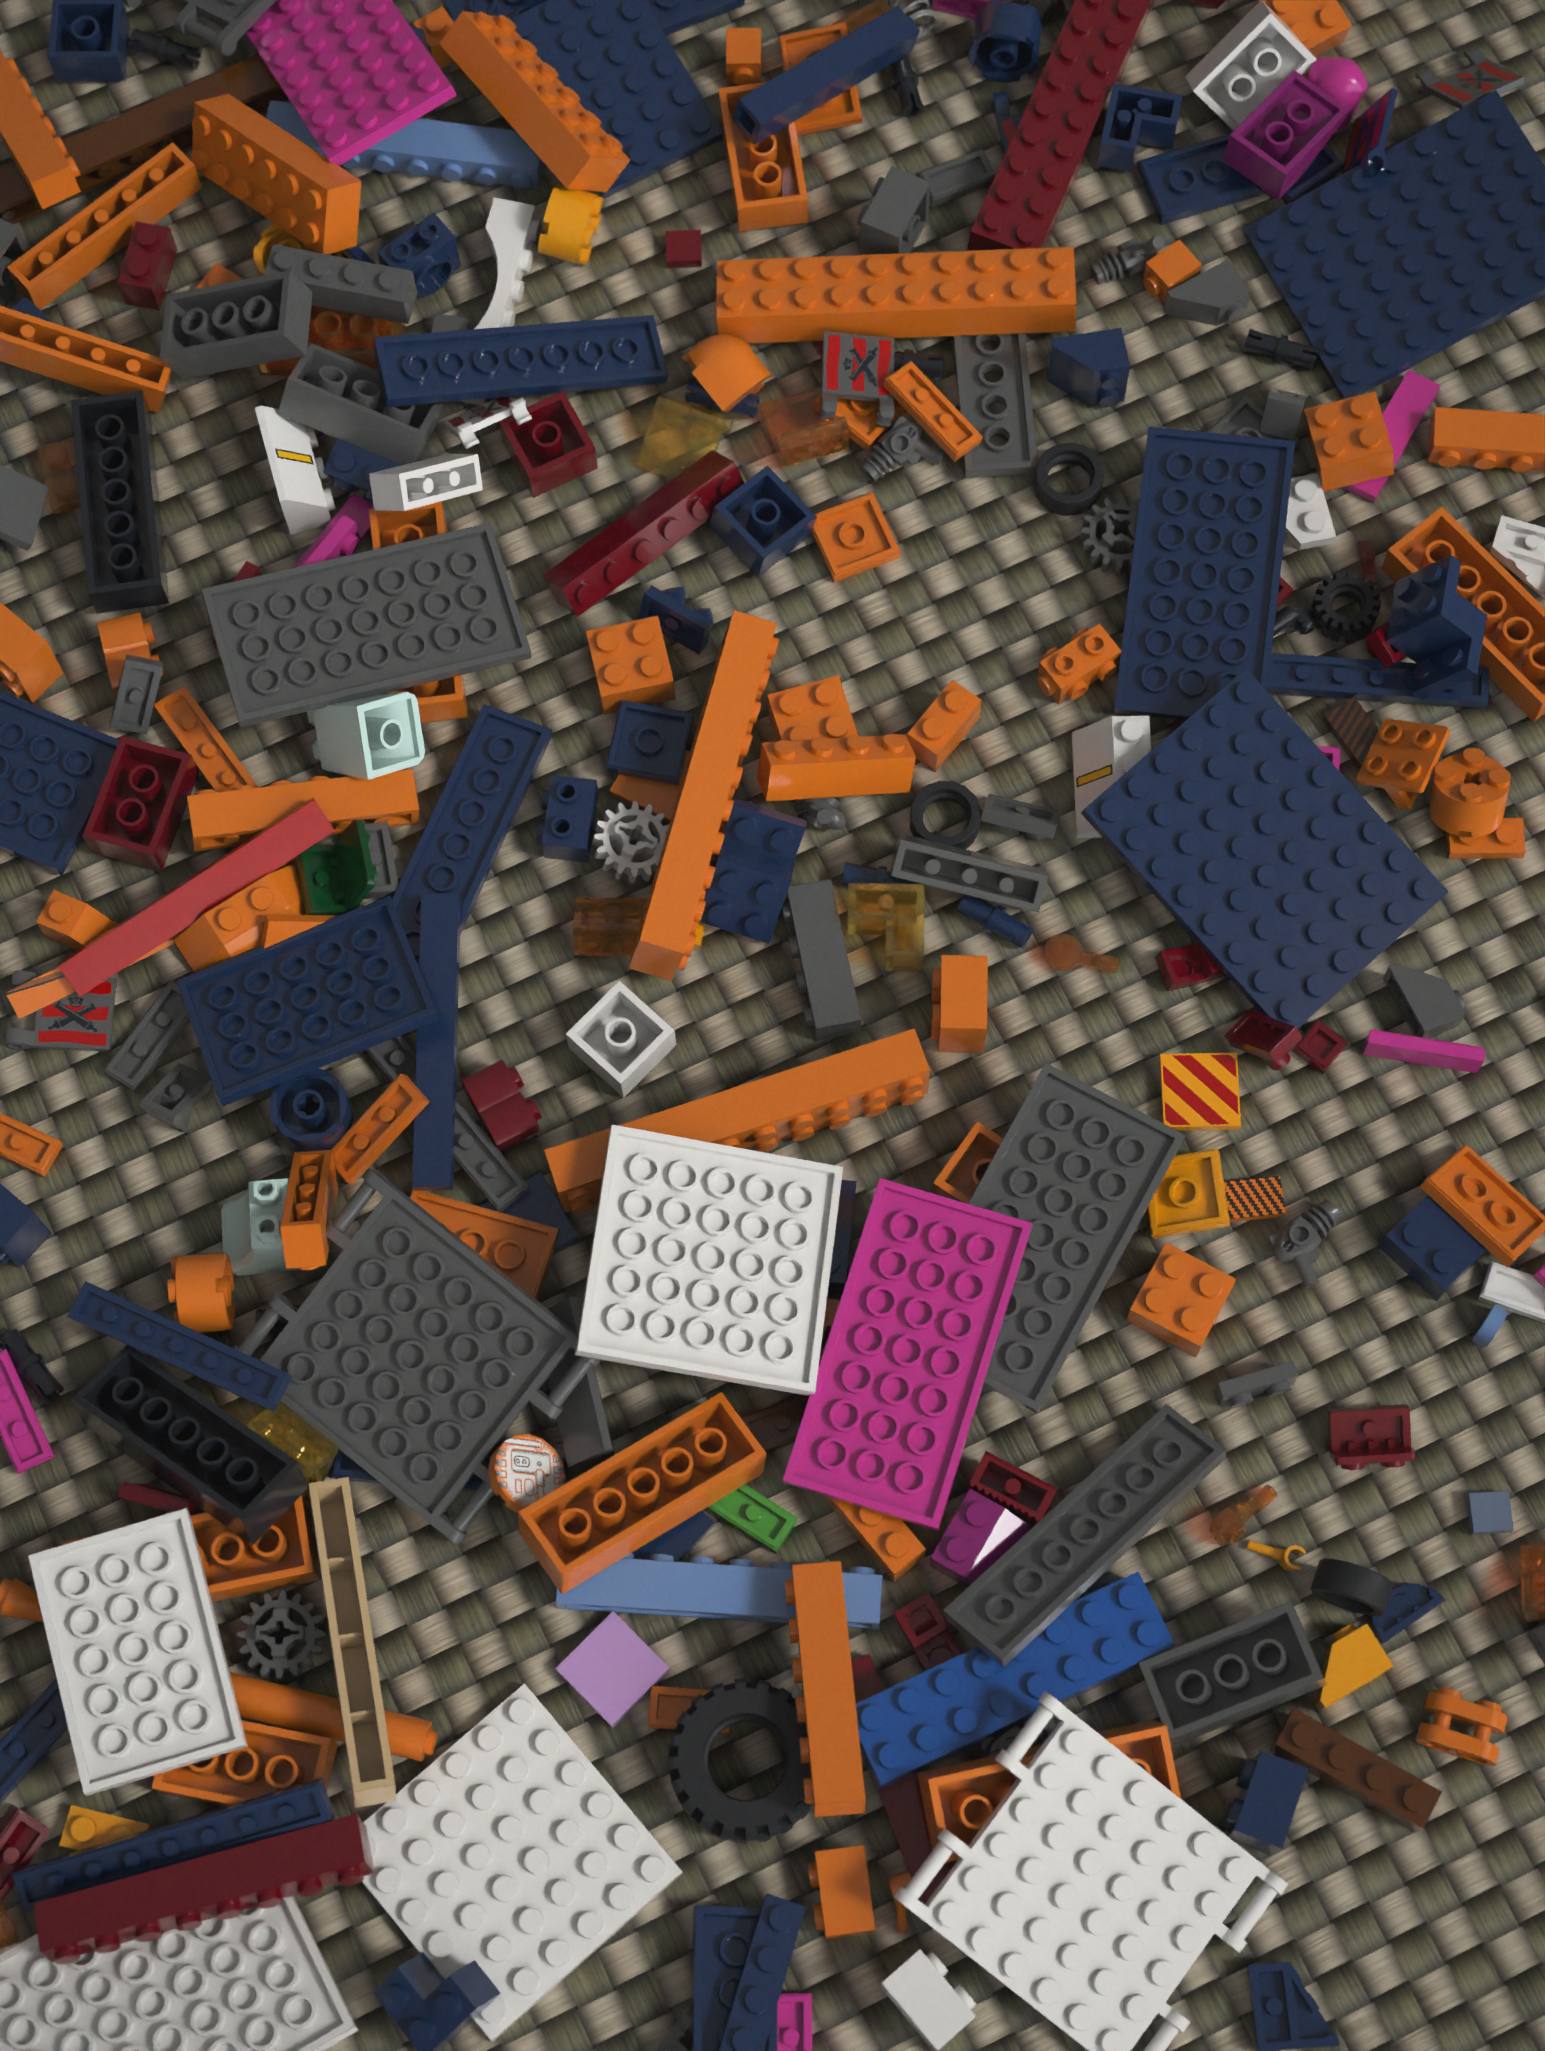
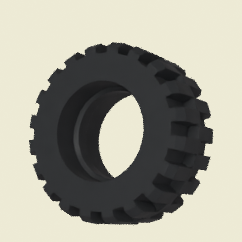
M746 1678L734 1679L735 1683L728 1685L719 1683L712 1686L711 1691L703 1696L699 1694L691 1701L692 1705L686 1712L683 1711L676 1721L677 1727L675 1732L671 1733L669 1741L668 1771L679 1803L700 1828H705L718 1838L734 1840L735 1843H747V1841L755 1840L763 1842L771 1840L772 1836L779 1833L783 1835L791 1830L796 1822L804 1819L812 1804H805L803 1778H811L809 1763H801L799 1738L807 1737L806 1723L797 1722L796 1699L793 1698L792 1693L783 1687L781 1689L771 1686V1682L758 1680V1683L747 1682ZM742 1722L757 1723L770 1729L780 1740L786 1757L785 1770L777 1786L765 1796L753 1800L735 1799L723 1793L713 1782L708 1769V1755L715 1738L729 1726Z

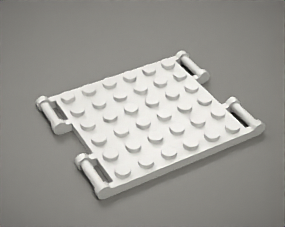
M1044 1692L1037 1701L1040 1706L1006 1751L1002 1749L995 1758L999 1764L1018 1779L971 1843L967 1846L944 1828L937 1837L939 1843L905 1889L900 1887L893 1897L1088 2051H1131L1157 2013L1166 2020L1144 2051H1165L1179 2030L1184 2032L1190 2024V2021L1165 2002L1210 1939L1215 1934L1223 1942L1240 1953L1247 1944L1244 1941L1246 1936L1276 1894L1282 1895L1288 1884L1068 1710L1056 1698ZM1054 1715L1060 1720L1025 1767L1019 1761ZM952 1852H955L960 1856L924 1905L918 1898ZM1257 1877L1263 1882L1262 1886L1232 1928H1227L1222 1924L1253 1879Z

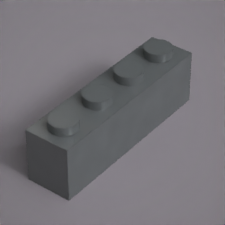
M273 244L264 275L291 270L313 291L311 306L409 324L418 294L413 271Z
M901 833L898 836L890 867L891 876L1038 913L1048 880V874L1043 868Z
M830 879L789 887L787 901H784L782 906L784 923H792L794 936L788 937L792 959L799 958L801 971L795 972L799 994L806 993L809 1006L803 1007L806 1029L814 1028L816 1041L861 1032V1017L832 881Z

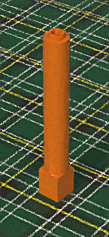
M229 1672L241 1718L327 1737L345 1743L339 1698ZM384 1710L390 1753L392 1755L422 1762L425 1754H433L438 1731L432 1730V1721Z

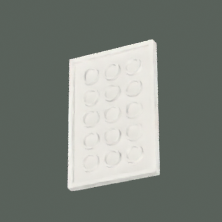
M187 1508L28 1555L82 1789L85 1795L95 1794L248 1747L190 1512Z

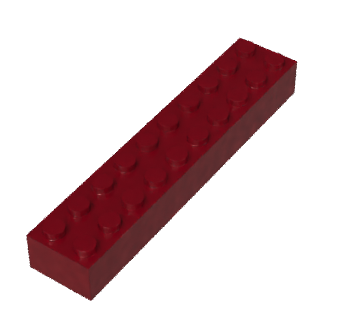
M1155 0L1074 1L972 226L967 251L1045 248L1109 105L1113 83L1118 84Z

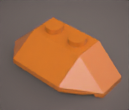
M296 863L267 874L209 910L173 940L194 973L259 948L266 914L305 915Z

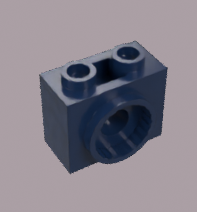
M435 213L377 251L380 265L413 271L418 293L417 297H425L438 291L448 282L453 272L461 267L456 237Z

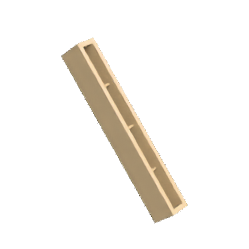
M349 1477L308 1483L354 1806L357 1808L396 1801L395 1779Z

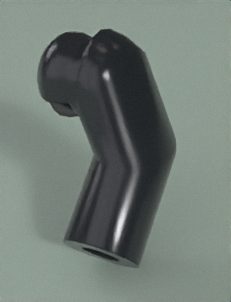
M1283 607L1276 612L1273 637L1287 627H1297L1301 634H1309L1317 626V621L1312 617L1313 612L1302 607Z

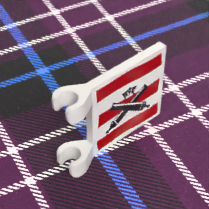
M510 396L493 399L443 423L445 428L458 437L467 449L480 443L474 432L511 415L518 425L532 420V417L526 409V402L523 397L516 399Z

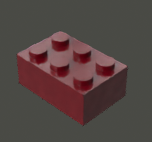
M121 736L83 833V838L91 852L162 872L188 804L187 796L191 795L199 774L192 755Z

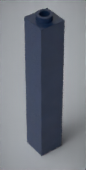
M896 6L739 98L733 121L751 142L756 145L911 53L920 30L916 27L913 19L907 16L899 6Z

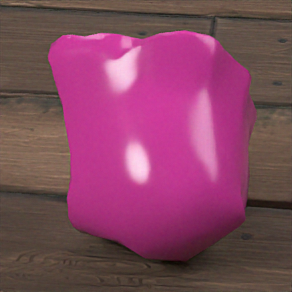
M1318 57L1304 77L1350 109L1349 114L1335 131L1337 132L1347 127L1353 116L1358 114L1359 104L1368 88L1367 80L1362 69L1353 60L1343 57Z

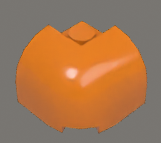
M728 334L710 335L698 342L682 356L685 362H688L694 369L692 374L723 412H729L747 395H755L765 386L763 382L771 376V373L752 351L754 348L741 338Z

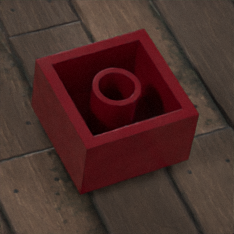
M564 391L526 407L532 417L530 421L518 425L512 415L499 421L502 441L533 498L598 469L595 447Z

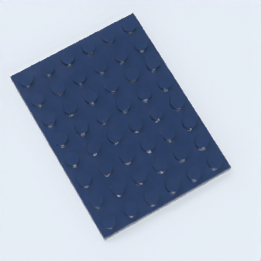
M1497 90L1387 149L1385 154L1388 165L1386 170L1376 177L1374 175L1376 167L1373 163L1365 170L1361 169L1360 165L1244 228L1247 240L1310 346L1319 348L1317 357L1342 399L1362 395L1545 295V166Z
M1247 668L1081 812L1084 818L1219 966L1261 1014L1296 1026L1297 1029L1448 893L1447 889Z

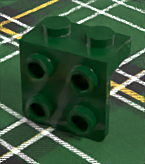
M354 819L334 845L314 844L295 857L305 915L340 916L355 910L373 887H375L377 870L371 862L369 851L371 840L369 833L365 831L363 820Z

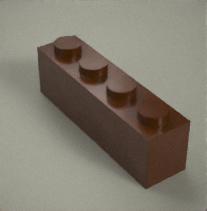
M1295 1708L1287 1715L1269 1749L1290 1762L1308 1768V1772L1414 1833L1424 1829L1442 1794V1791Z

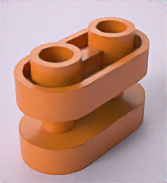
M1438 1687L1437 1692H1428L1424 1710L1435 1715L1433 1724H1419L1415 1741L1423 1746L1465 1760L1495 1766L1500 1748L1489 1743L1491 1733L1504 1734L1508 1716L1501 1713L1502 1706L1487 1700H1478L1477 1704L1461 1699L1462 1694L1446 1687ZM1453 1721L1475 1728L1473 1737L1449 1730L1450 1722Z

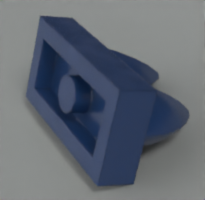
M651 586L644 593L638 619L658 616L664 635L700 654L707 647L709 635L713 627L714 619L711 609H691L684 605L686 601L684 587H673L660 591Z

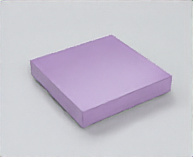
M614 1611L555 1668L612 1728L651 1690V1686H655L670 1671V1668Z

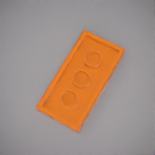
M412 1189L410 1199L534 1299L538 1300L554 1252L553 1249L559 1234L558 1228Z

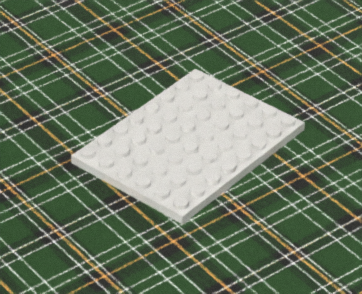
M294 1896L283 1898V1902L275 1907L259 1908L255 1906L244 1909L240 1916L232 1919L223 1920L215 1917L204 1920L200 1927L192 1930L180 1931L176 1928L161 1932V1937L153 1941L138 1942L137 1940L125 1942L121 1944L118 1950L113 1952L97 1953L93 1951L82 1954L78 1961L70 1964H56L40 1953L38 1934L0 1955V2051H324L358 2031Z

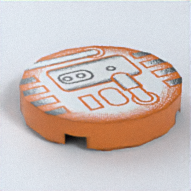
M514 1435L501 1443L490 1457L488 1475L491 1488L496 1496L500 1494L501 1498L506 1501L504 1505L512 1511L518 1512L565 1484L566 1476L563 1462L556 1450L544 1439L534 1435Z

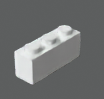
M445 454L369 474L374 510L406 511L483 490L478 454Z

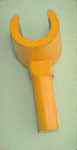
M1250 1540L1247 1547L1248 1550L1278 1560L1281 1568L1289 1572L1299 1570L1302 1567L1291 1564L1288 1554L1292 1552L1300 1556L1306 1555L1304 1548L1297 1545L1283 1550Z

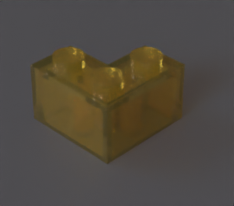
M849 883L848 934L885 935V971H923L925 884Z

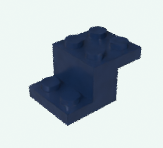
M1452 555L1401 578L1396 582L1386 642L1417 663L1414 671L1412 694L1420 700L1431 697L1478 674L1487 614L1456 592L1461 562Z
M735 798L730 818L726 822L723 831L725 834L723 844L713 866L716 867L714 876L704 898L706 905L700 923L769 943L791 884L794 861L806 829L807 820Z

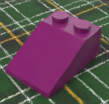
M1294 70L1230 134L1223 161L1279 200L1300 179L1349 114L1350 109Z
M970 1488L933 1552L929 1566L968 1588L1033 1527L1006 1508Z

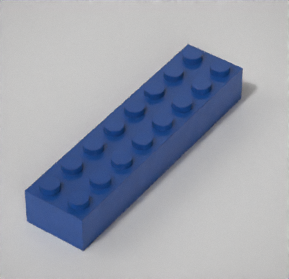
M1139 1571L1074 1601L1004 1668L983 1650L976 1647L857 1703L856 1712L861 1756L877 1790L880 1791L975 1746L989 1737L996 1736L1013 1725L1017 1726L1020 1722L1027 1721L1040 1706L1037 1701L1044 1692L1049 1693L1063 1704L1139 1668V1662L1173 1649L1175 1643Z

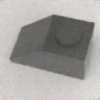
M1225 260L1168 291L1164 311L1168 316L1218 326L1227 320L1230 322L1235 321L1246 312L1251 291L1230 262Z
M1397 963L1388 966L1383 980L1414 1036L1431 1039L1460 1025L1466 1014V1005L1458 990L1453 991L1447 980Z

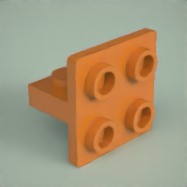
M1384 719L1356 780L1360 785L1384 788L1397 808L1411 810L1418 793H1423L1450 736V730L1447 726Z

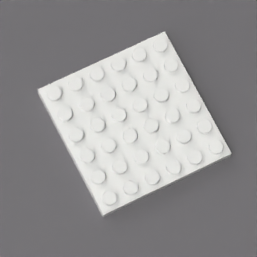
M611 1125L575 1355L807 1396L814 1394L816 1391L843 1167Z
M525 1683L396 1794V1801L386 1802L364 1821L375 1873L363 1876L362 1882L420 1954L424 1952L444 1979L475 1960L501 1994L474 2019L492 2042L683 1874L681 1869Z

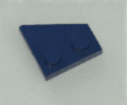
M1291 1962L1247 1965L1256 2051H1282L1339 2046V2038L1330 2029L1319 2011L1320 2008L1303 1986L1301 1978Z

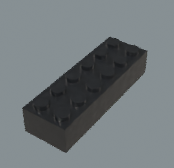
M143 391L71 400L87 586L92 604L97 614L169 604L151 411Z
M126 1345L72 1398L84 1425L251 1545H254L308 1488L300 1465L296 1460L131 1346Z

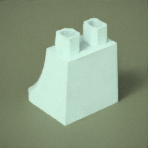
M409 692L379 694L327 705L325 708L307 712L308 721L315 726L317 740H315L312 746L314 758L321 761L322 770L369 780L418 765L424 758L425 748L418 701L416 696Z
M288 1178L249 1182L248 1190L244 1194L223 1205L221 1209L223 1253L226 1252V1255H229L234 1275L300 1270L298 1268L286 1269L280 1230L289 1182Z

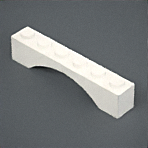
M495 197L493 199L485 229L488 246L497 263L498 277L495 294L490 306L474 329L514 326L515 301L520 302L522 299L524 281L521 280L524 271H530L533 259L531 246L533 241L538 242L541 233L542 222L537 220L535 205ZM487 399L463 400L461 402L482 405L486 403Z

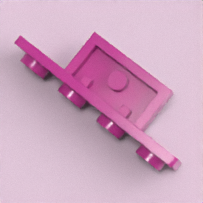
M352 495L293 568L352 555L358 548V545L371 531L369 509H374V506L358 495Z

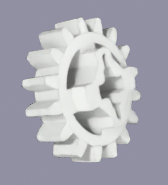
M633 801L631 809L626 810L622 803H619L616 814L606 810L603 817L604 821L597 822L595 831L598 834L594 835L592 845L599 847L596 849L595 858H605L603 870L605 872L611 868L617 870L615 874V879L617 880L623 874H628L630 883L635 882L637 875H641L645 881H649L652 874L651 870L656 872L669 825L662 826L665 816L663 813L655 817L651 814L652 805L650 804L643 811L639 810L637 801ZM632 839L638 841L636 845L630 844ZM612 847L616 849L618 855L613 851Z

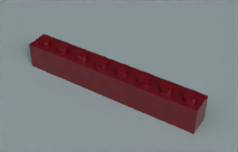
M357 1814L34 1903L40 1953L56 1964H70L78 1961L82 1954L93 1951L97 1953L113 1952L118 1950L122 1943L137 1940L138 1942L153 1941L161 1937V1932L176 1928L180 1931L192 1930L200 1927L202 1921L215 1917L223 1920L232 1919L240 1916L244 1909L255 1906L259 1908L275 1907L283 1902V1898L299 1895L300 1897L314 1896L320 1894L323 1891V1887L337 1883L342 1886L357 1884L363 1881V1876L375 1873L366 1825Z

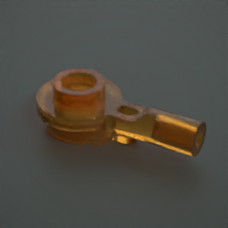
M1068 934L1053 936L1047 941L1044 948L1046 962L1051 968L1058 971L1075 970L1078 965L1117 973L1120 962L1119 958L1082 950L1080 943Z
M1266 1485L1246 1503L1241 1501L1238 1505H1232L1222 1511L1210 1526V1532L1215 1535L1214 1541L1218 1545H1223L1227 1542L1230 1545L1236 1543L1247 1529L1244 1523L1277 1498L1276 1491L1270 1485Z

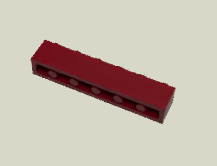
M711 450L542 575L557 603L577 617L709 520L712 517L714 507L744 484L734 461Z

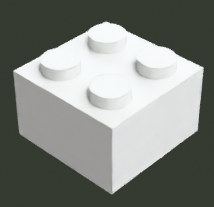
M620 981L566 1033L569 1049L623 1098L677 1045L675 1030Z
M919 1949L884 1980L880 1988L933 2051H939L976 2017L971 2011L976 2003L961 1985H958L955 1989L951 1987L943 1977L947 1974L948 1970L932 1951L926 1956Z

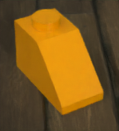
M1351 1623L1332 1635L1335 1642L1326 1650L1322 1674L1327 1685L1318 1689L1315 1700V1707L1318 1712L1393 1667L1392 1662L1367 1623L1358 1629Z

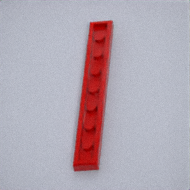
M311 798L59 962V969L79 997H81L193 924L209 910L330 835L335 829L315 799Z

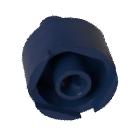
M989 0L983 4L982 9L974 18L969 49V62L973 68L975 64L982 70L981 76L995 82L1013 83L1020 81L1021 75L1028 72L1031 75L1036 70L1042 35V24L1037 16V9L1028 4L1019 5L1010 2H999L997 0Z
M318 1068L283 1082L278 1087L276 1086L272 1092L269 1107L271 1118L284 1142L294 1151L330 1150L352 1127L353 1109L343 1086L336 1078L322 1069ZM317 1107L318 1110H315L314 1114L309 1115L311 1108Z

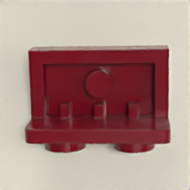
M1407 1404L1327 1409L1329 1456L1336 1465H1341L1342 1469L1359 1470L1365 1468L1367 1463H1381L1383 1467L1394 1468L1404 1466L1405 1461L1416 1460L1415 1451L1411 1447L1410 1407Z

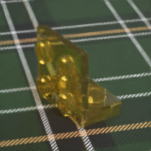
M659 396L641 450L638 466L670 478H675L711 450L717 452L722 433L731 432L734 418L670 396Z
M279 1402L275 1412L265 1409L250 1420L248 1428L299 1463L308 1486L302 1495L307 1500L309 1506L308 1483L324 1481L340 1446Z

